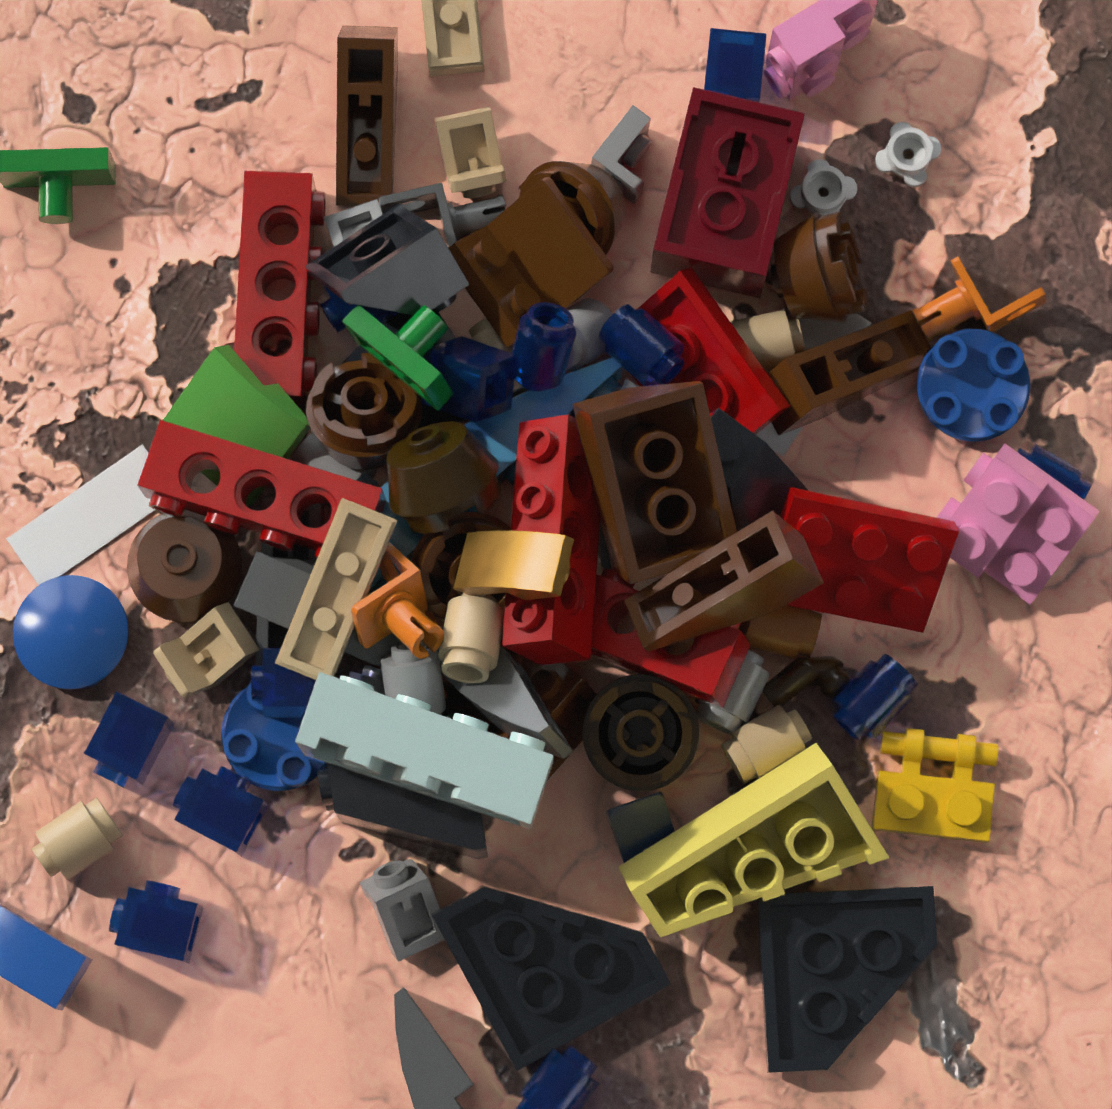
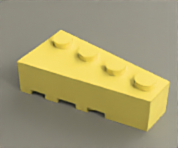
M817 743L623 863L618 868L630 892L661 938L732 913L735 906L762 898L764 902L784 895V889L816 878L819 882L842 875L841 870L865 861L871 865L888 859L889 856L834 766Z

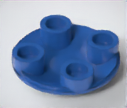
M964 329L940 338L926 353L918 371L917 394L925 415L937 429L958 440L981 442L1004 434L1018 422L1029 401L1031 384L1023 352L1015 343L1009 342L1002 336L987 330Z
M78 575L52 578L33 589L20 605L13 626L15 650L25 669L42 683L59 689H89L108 676L122 659L128 642V616L116 595L102 583Z
M264 676L253 680L249 686L239 692L232 700L223 718L221 739L229 764L241 778L265 790L287 791L308 784L318 777V770H324L327 767L326 762L305 756L295 742L314 687L295 678Z

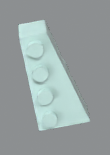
M319 672L295 741L305 756L531 830L553 764V755L543 752L545 742L518 732H511L510 738L507 739L487 732L489 724L479 719L459 713H454L453 719L431 712V705L421 700L397 694L396 699L375 692L374 686L347 676H340V679Z

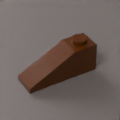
M342 25L338 34L336 205L358 206L376 199L379 203L380 197L393 194L398 84V27Z
M907 311L785 358L768 372L769 377L790 404L787 410L771 422L778 436L818 421L918 371L923 358L931 346L912 311Z
M771 511L624 601L641 644L649 652L773 613L824 582L804 536L774 511Z

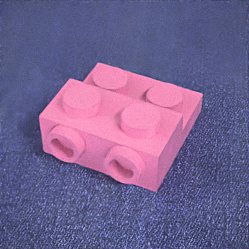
M819 0L774 27L765 63L767 68L764 70V75L775 95L780 99L787 96L790 101L803 92L807 97H811L827 88L835 80L833 74L837 71L842 50L849 49L858 44L870 33L868 27L871 26L878 0Z
M1004 444L993 459L985 453L980 456L963 480L972 489L962 503L951 497L936 518L954 521L959 530L950 556L951 559L978 578L984 571L1031 605L1096 518L1099 510L1011 447Z

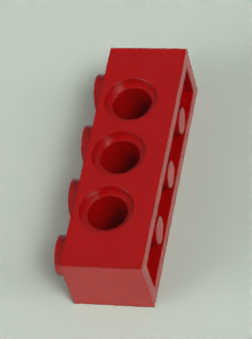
M244 171L234 351L263 385L279 384L299 408H305L306 391H311L317 377V358L308 357L309 336L319 335L320 303L310 302L312 280H317L309 275L305 266L323 255V248L313 245L314 226H324L326 194L325 192L316 191L313 173ZM288 224L298 229L297 237L287 245H276L268 240L271 231L279 225ZM278 279H287L296 285L293 294L289 298L275 301L265 295L270 283ZM274 334H284L293 341L287 353L273 357L262 351L266 339Z
M569 414L519 422L511 531L560 534L574 539L569 559L570 573L563 585L561 596L523 600L506 593L502 646L539 665L590 660L600 517L577 421Z
M160 420L137 484L144 496L150 499L149 507L159 512L176 517H182L184 510L206 516L204 524L216 530L237 534L239 527L261 533L260 542L280 550L292 551L294 544L316 550L315 559L318 558L342 498L381 514L387 501L382 488ZM211 469L220 473V482L213 491L201 494L192 490V481L199 472ZM266 486L276 491L275 500L267 509L255 511L246 507L247 497L255 488ZM321 503L332 509L330 519L321 527L309 528L301 523L304 510L312 504Z
M604 568L601 576L596 574L591 655L636 674L653 675L677 686L686 694L723 708L751 646L743 633L738 630L740 623L694 637L691 648L680 655L669 654V645L648 652L643 648L636 629L628 634H619L617 632L620 619L629 613L624 600L638 592V590L633 589L636 583L630 585L613 570Z

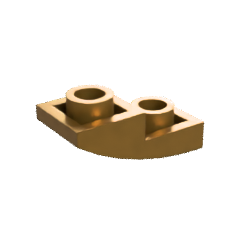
M479 531L467 533L453 589L470 596L506 592L523 600L561 596L563 585L570 573L569 559L574 539L566 535L530 531Z

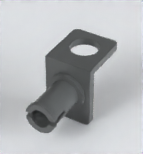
M442 183L379 198L382 214L397 204L402 205L413 213L438 208L448 248L456 241L487 226L506 207L503 194L497 195L494 198L453 207L452 202L447 203Z

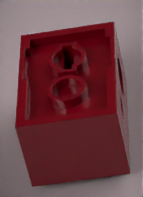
M693 87L653 248L650 273L672 278L680 270L692 267L704 286L761 298L805 113Z

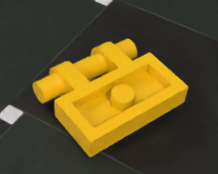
M906 728L905 733L882 731L880 754L902 756L900 773L880 770L877 772L872 830L988 843L990 841L995 783L972 781L974 764L996 767L999 751L998 744L977 742L975 735L958 734L956 739L924 736V730ZM931 759L953 762L952 779L920 775L921 760Z

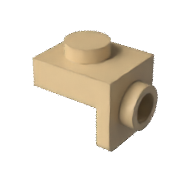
M490 107L435 118L451 193L462 191L463 198L482 197L496 191L495 184L507 181Z
M229 602L214 607L181 637L161 644L154 650V655L164 669L168 680L175 686L183 698H187L218 686L260 649Z

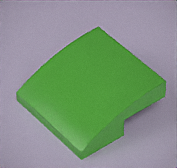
M230 345L213 348L163 419V421L286 459L289 458L310 429L306 415L279 384L263 385ZM211 469L201 471L204 476L218 486L220 482V473ZM266 486L252 490L247 497L246 506L253 505L266 489Z

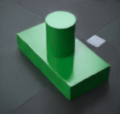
M108 147L0 150V183L3 188L38 187L39 221L47 224H66L73 221V186L116 185V164Z
M357 305L342 320L358 345L437 411L454 395L441 372L423 358L449 329L444 321L427 306L423 305L396 335L360 305Z

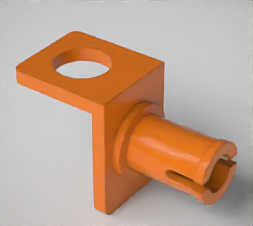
M957 256L950 260L958 278L955 281L957 287L922 307L913 309L912 312L922 327L928 341L931 342L935 337L971 317H974L976 321L981 319L987 331L995 332L1045 304L1047 299L1046 293L1040 287L991 314Z
M389 542L380 563L381 574L388 583L357 602L351 609L358 641L367 649L393 633L410 649L415 657L419 659L429 656L428 651L420 645V642L422 641L434 653L442 644L444 631L423 613L428 609L420 570ZM393 563L396 565V567H397L398 570L400 571V573H401L400 575H399V573L397 572V570L395 569Z

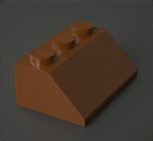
M701 381L626 388L573 403L611 567L626 582L631 585L668 574L737 532L706 394Z

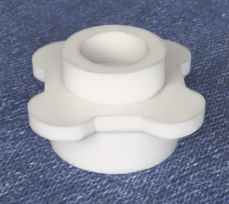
M906 122L896 123L890 129L888 145L884 150H880L877 153L875 164L883 173L893 172L903 177L906 185L910 187L921 186L927 179L926 169L931 160L938 158L941 153V144L937 138L928 136L922 130L911 127ZM905 150L912 151L913 158H904L903 152Z
M818 159L808 165V173L802 184L792 188L790 200L796 208H806L812 213L819 212L824 216L839 212L846 200L853 199L857 193V184L853 178L845 177L840 170L830 166L827 161ZM826 188L829 191V195L821 197L818 190Z

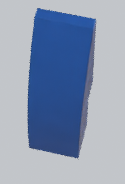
M0 904V976L52 1008L62 1011L93 959Z

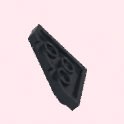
M483 885L431 913L517 1071L671 985L644 933L640 930Z
M933 886L785 893L764 902L762 898L757 899L767 1073L828 1070L852 1040L874 1018L904 981L937 946Z

